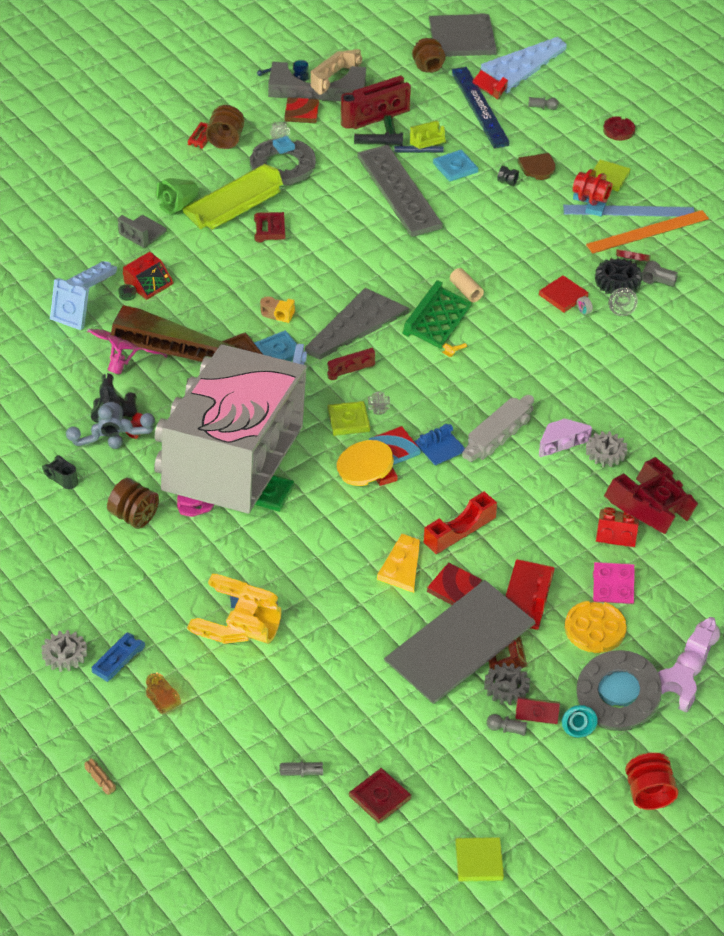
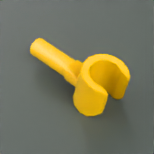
M446 343L443 345L445 350L442 353L452 357L455 351L466 348L467 345L464 343L451 346Z

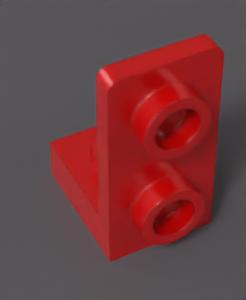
M480 70L474 78L473 84L498 100L506 90L508 80L504 77L500 81L496 80L483 70Z

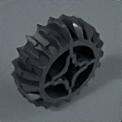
M618 257L617 259H605L596 269L595 282L600 291H605V294L610 293L612 296L618 295L620 297L623 295L626 297L627 294L632 295L633 292H637L640 288L642 272L636 263L632 264L631 260L626 261L625 258L622 260Z

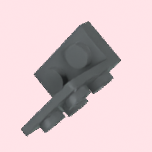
M123 215L117 218L119 234L143 248L167 232L166 227L144 215L139 216L134 221Z

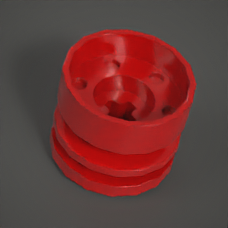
M657 752L645 753L631 759L627 763L625 771L635 806L644 810L664 808L677 799L679 793L669 757Z

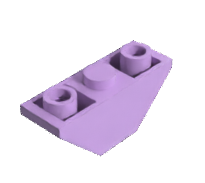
M568 419L549 423L540 441L539 456L551 455L555 452L585 444L589 441V437H591L592 427Z

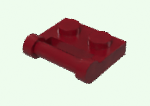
M262 212L254 215V222L256 223L254 239L256 242L285 239L284 212ZM263 221H268V231H263Z

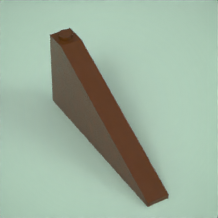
M125 305L120 309L111 329V335L132 342L139 348L200 362L203 361L205 356L212 357L221 344L234 347L142 309Z

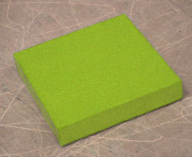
M600 159L593 170L596 171V177L600 173L606 174L607 181L613 183L612 190L619 192L630 174L631 168Z
M364 401L327 405L333 436L370 432V424Z
M500 837L455 838L458 881L503 880Z

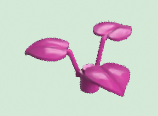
M87 330V332L92 333L96 337L111 342V360L108 370L115 374L122 373L124 365H128V362L138 350L161 354L165 358L168 356L165 353L139 348L132 342L111 335V332L106 330ZM124 349H134L127 359H125V355L121 354Z

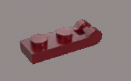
M373 347L329 360L327 363L328 379L336 380L338 376L374 366L375 351Z

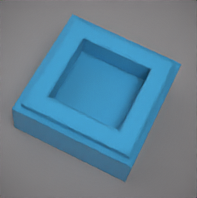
M288 136L273 140V146L280 154L295 149V144Z

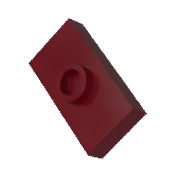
M518 697L515 719L558 724L560 702Z

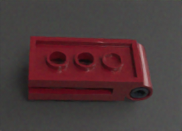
M400 75L353 90L352 93H344L341 96V126L355 130L382 121L385 115L394 117L409 112L411 85L408 82L404 83V77Z

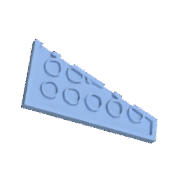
M559 37L483 63L481 64V70L499 81L502 77L506 78L508 84L505 92L509 93L510 89L513 86L517 87L521 80H526L537 72L540 66L548 64L551 58H556L564 52L567 44Z

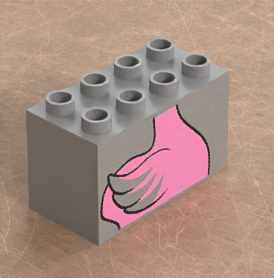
M222 344L212 357L205 356L201 363L200 375L189 378L185 396L174 399L170 417L168 420L161 418L155 430V440L162 443V450L159 451L154 466L155 472L161 474V490L249 514L303 427L307 366Z

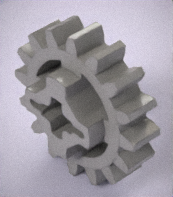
M601 431V435L594 433V437H589V441L586 443V455H590L589 460L595 459V464L602 463V467L605 464L612 467L613 463L619 465V462L624 461L627 455V443H623L624 438L618 439V434L611 435L610 431L608 434Z
M69 630L65 634L58 631L57 636L50 634L51 640L45 639V645L41 646L42 659L45 660V665H51L52 670L58 667L60 672L63 671V668H67L68 671H71L72 666L78 668V662L84 663V657H87V645L83 640V636L78 637L77 632L71 635Z

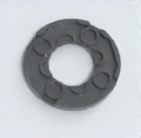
M275 139L264 141L253 149V153L250 156L251 170L267 164V160L271 156L280 154L273 146V140ZM299 140L292 141L295 144L294 150L285 152V154L296 157L299 164L292 170L285 169V171L278 169L283 184L287 186L306 180L315 169L316 157L314 151L310 146Z
M615 650L596 656L586 664L577 681L576 691L579 704L592 708L598 717L597 726L604 729L625 731L641 723L644 724L655 714L661 702L662 686L657 670L646 658L634 652ZM616 671L627 672L633 675L640 686L639 695L636 700L629 706L621 708L611 707L604 703L599 697L598 688L606 675Z

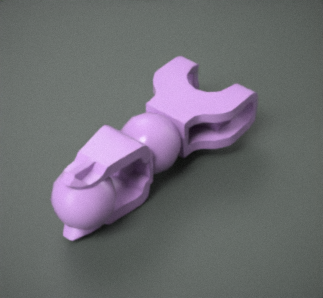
M709 617L696 625L694 633L686 643L685 651L678 656L675 665L670 669H663L658 672L661 680L662 695L669 691L680 696L678 709L684 712H688L695 701L697 687L694 676L700 673L711 646L720 638V630L713 617Z

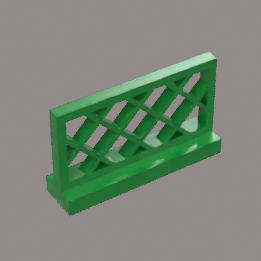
M436 280L406 320L402 334L407 337L412 334L441 349L473 303L443 288V283ZM441 295L449 297L450 300L442 301ZM460 303H461V304L465 305L466 307H465V308H458L456 304H460ZM452 304L454 309L446 310L445 305ZM434 306H441V309H442V310H441V311H434V308H433V307H434ZM449 314H456L457 318L450 319ZM444 315L446 320H438L437 316ZM432 316L434 321L427 322L425 317ZM441 325H449L450 329L442 330ZM429 326H437L438 330L430 331ZM425 327L426 332H420L416 329ZM440 335L442 338L441 342L434 339L433 336Z

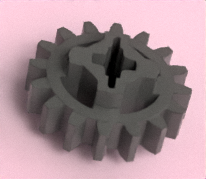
M503 663L502 667L496 664L494 670L489 669L488 674L485 675L484 689L487 690V696L493 695L492 701L499 699L501 705L504 701H507L508 705H511L512 701L517 703L518 697L526 698V693H529L530 678H527V672L521 673L522 667L516 669L513 663L510 667H507L506 663Z

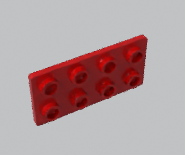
M516 559L505 597L534 619L535 624L530 629L538 630L555 568Z

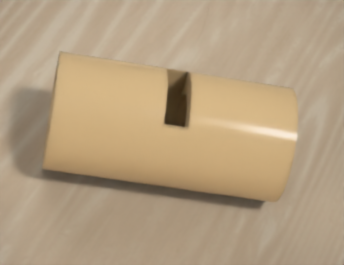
M457 268L451 273L450 281L470 302H477L481 299L484 290L462 268Z

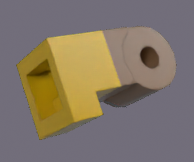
M264 297L260 300L261 315L266 318L289 323L295 313V300L287 299V301L275 300L273 297Z

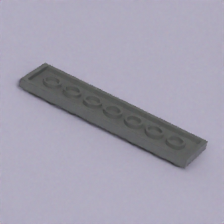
M388 145L358 152V159L411 237L442 229V222Z

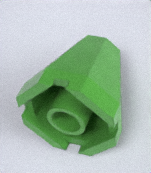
M168 178L157 183L156 198L161 201L159 204L160 208L168 215L181 211L197 198L199 188L191 180Z

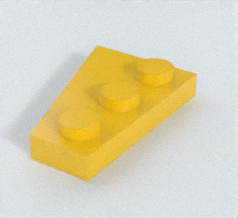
M401 534L377 574V580L414 593L420 540Z

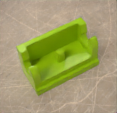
M437 120L410 127V144L418 149L446 142L445 127H440Z

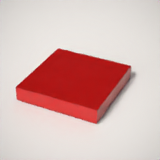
M564 275L539 290L540 297L563 313L577 305L579 298L583 296L588 297L589 292Z

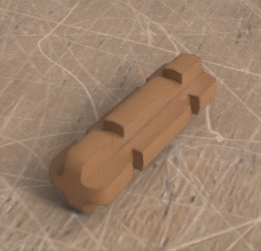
M91 758L85 762V769L88 773H91L92 778L97 784L103 787L102 790L109 795L116 790L115 783L109 780L110 777L100 766H97L98 763Z

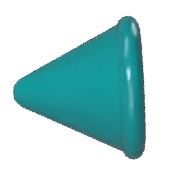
M585 705L572 706L564 713L562 718L564 731L575 738L590 735L598 723L596 712Z

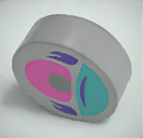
M583 296L577 300V307L583 315L592 312V303L588 297Z

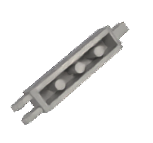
M526 395L520 400L510 398L468 434V446L463 451L462 457L472 462L477 458L484 460L488 455H492L497 447L503 445L511 435L517 433L520 427L529 422L530 413L533 411V396Z

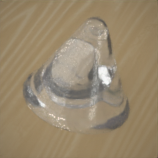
M618 288L610 295L608 305L614 314L627 316L637 308L638 298L633 290Z

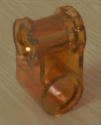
M152 673L147 676L146 695L160 714L163 715L181 705L179 694L171 687L164 676L159 673Z

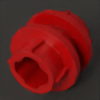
M590 169L587 173L580 171L577 174L572 191L578 194V198L582 202L586 201L589 197V204L595 206L599 201L605 203L608 200L613 183L607 181L606 174L600 173L596 177V171Z

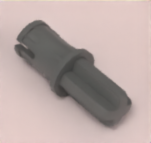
M301 760L300 762L280 763L279 772L281 776L301 775V778L303 775L323 776V762H303Z

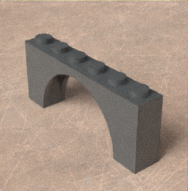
M272 61L268 95L275 98L289 97L341 101V96L344 93H352L353 90L365 87L366 67L351 66L349 72L343 78L331 82L327 91L323 94H318L311 87V83L301 81L292 75L288 68V62Z

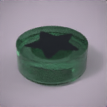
M131 284L122 285L118 289L119 297L122 300L129 301L136 297V288Z

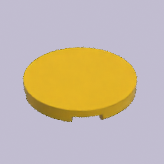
M361 441L343 451L337 461V471L342 480L347 484L365 486L368 485V482L378 478L382 479L390 472L394 463L393 454L390 447L381 441Z
M584 601L569 610L565 620V632L568 639L578 648L592 653H604L617 648L623 642L626 635V620L623 614L609 603L604 602L602 604Z

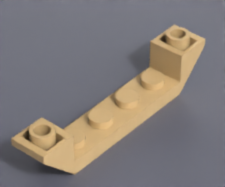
M361 50L336 52L311 71V87L318 94H323L329 89L330 81L328 79L342 68L350 69L351 66L358 67L361 65Z

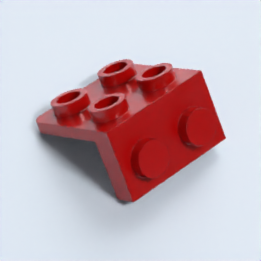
M605 507L600 509L596 542L635 547L639 520L626 512L616 511L615 508Z

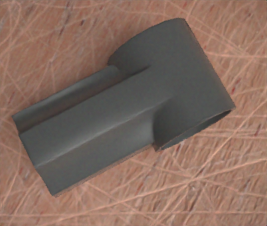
M648 261L642 271V280L649 284L656 281L674 287L678 277V272L662 268L655 261Z

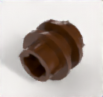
M420 39L412 50V57L419 70L433 73L442 68L446 54L440 42L436 39Z

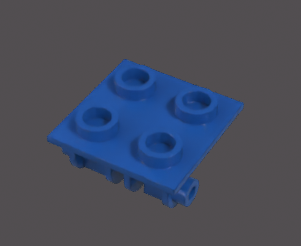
M444 424L439 429L435 428L434 431L430 430L428 433L420 435V438L414 441L435 466L462 454L465 450L462 444L452 435L453 427L451 424Z

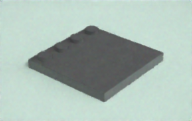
M489 14L429 16L431 38L440 42L446 56L496 55L497 49Z

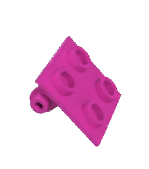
M594 562L593 602L634 604V564Z

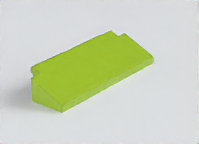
M263 164L189 204L182 210L200 230L206 226L213 230L280 193L279 186L283 185L279 170Z

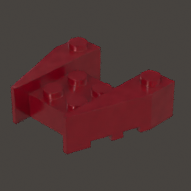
M657 457L644 463L636 477V480L641 483L640 485L623 473L613 478L604 494V497L611 504L663 534H666L676 518L675 513L684 520L689 521L698 506V502L691 494L687 495L682 489L683 484L681 481H676L673 478L672 470Z

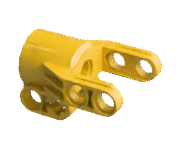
M212 574L208 581L211 587L217 592L239 598L234 611L229 613L226 620L228 625L226 627L196 618L190 620L187 629L196 635L224 644L248 641L249 638L267 644L271 643L277 633L281 619V607L277 606V595L242 581L219 574Z

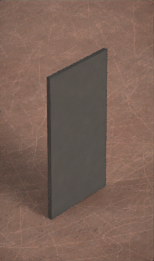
M484 580L387 655L384 661L434 705L532 627L535 621L489 584V582Z

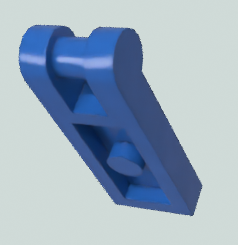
M129 632L125 633L91 667L92 673L109 682L137 653L144 649L145 642L141 639H135L134 635Z

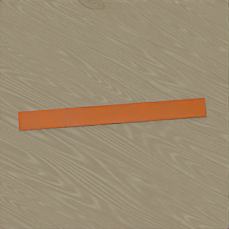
M703 210L594 241L586 244V246L593 254L705 221L709 218Z

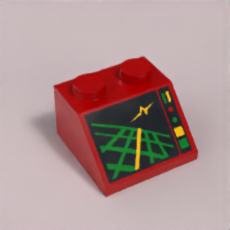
M150 251L123 267L124 283L130 288H134L133 290L145 300L173 285V280L161 259Z

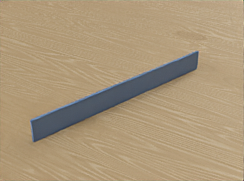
M563 205L564 214L592 215L585 213L587 205ZM606 205L602 215L679 217L693 213L694 207Z

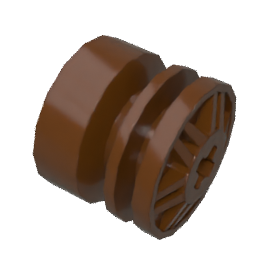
M221 105L215 108L206 128L208 141L220 149H231L236 146L245 124L242 112L230 105Z
M124 478L111 491L107 502V511L118 519L124 520L125 523L130 524L135 529H141L155 515L159 504V495L153 490L143 487L132 478Z

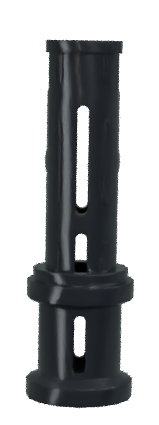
M390 132L385 134H354V144L403 146V132H400V134H390Z

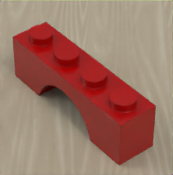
M483 491L470 499L464 511L454 520L443 522L439 518L424 527V544L437 555L495 519L497 502Z

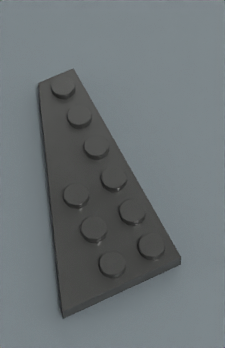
M364 288L305 347V351L307 354L320 360L336 352L338 347L344 344H351L352 340L357 337L362 338L382 328V324L388 321L393 322L402 314L405 316L409 313V308L370 289Z

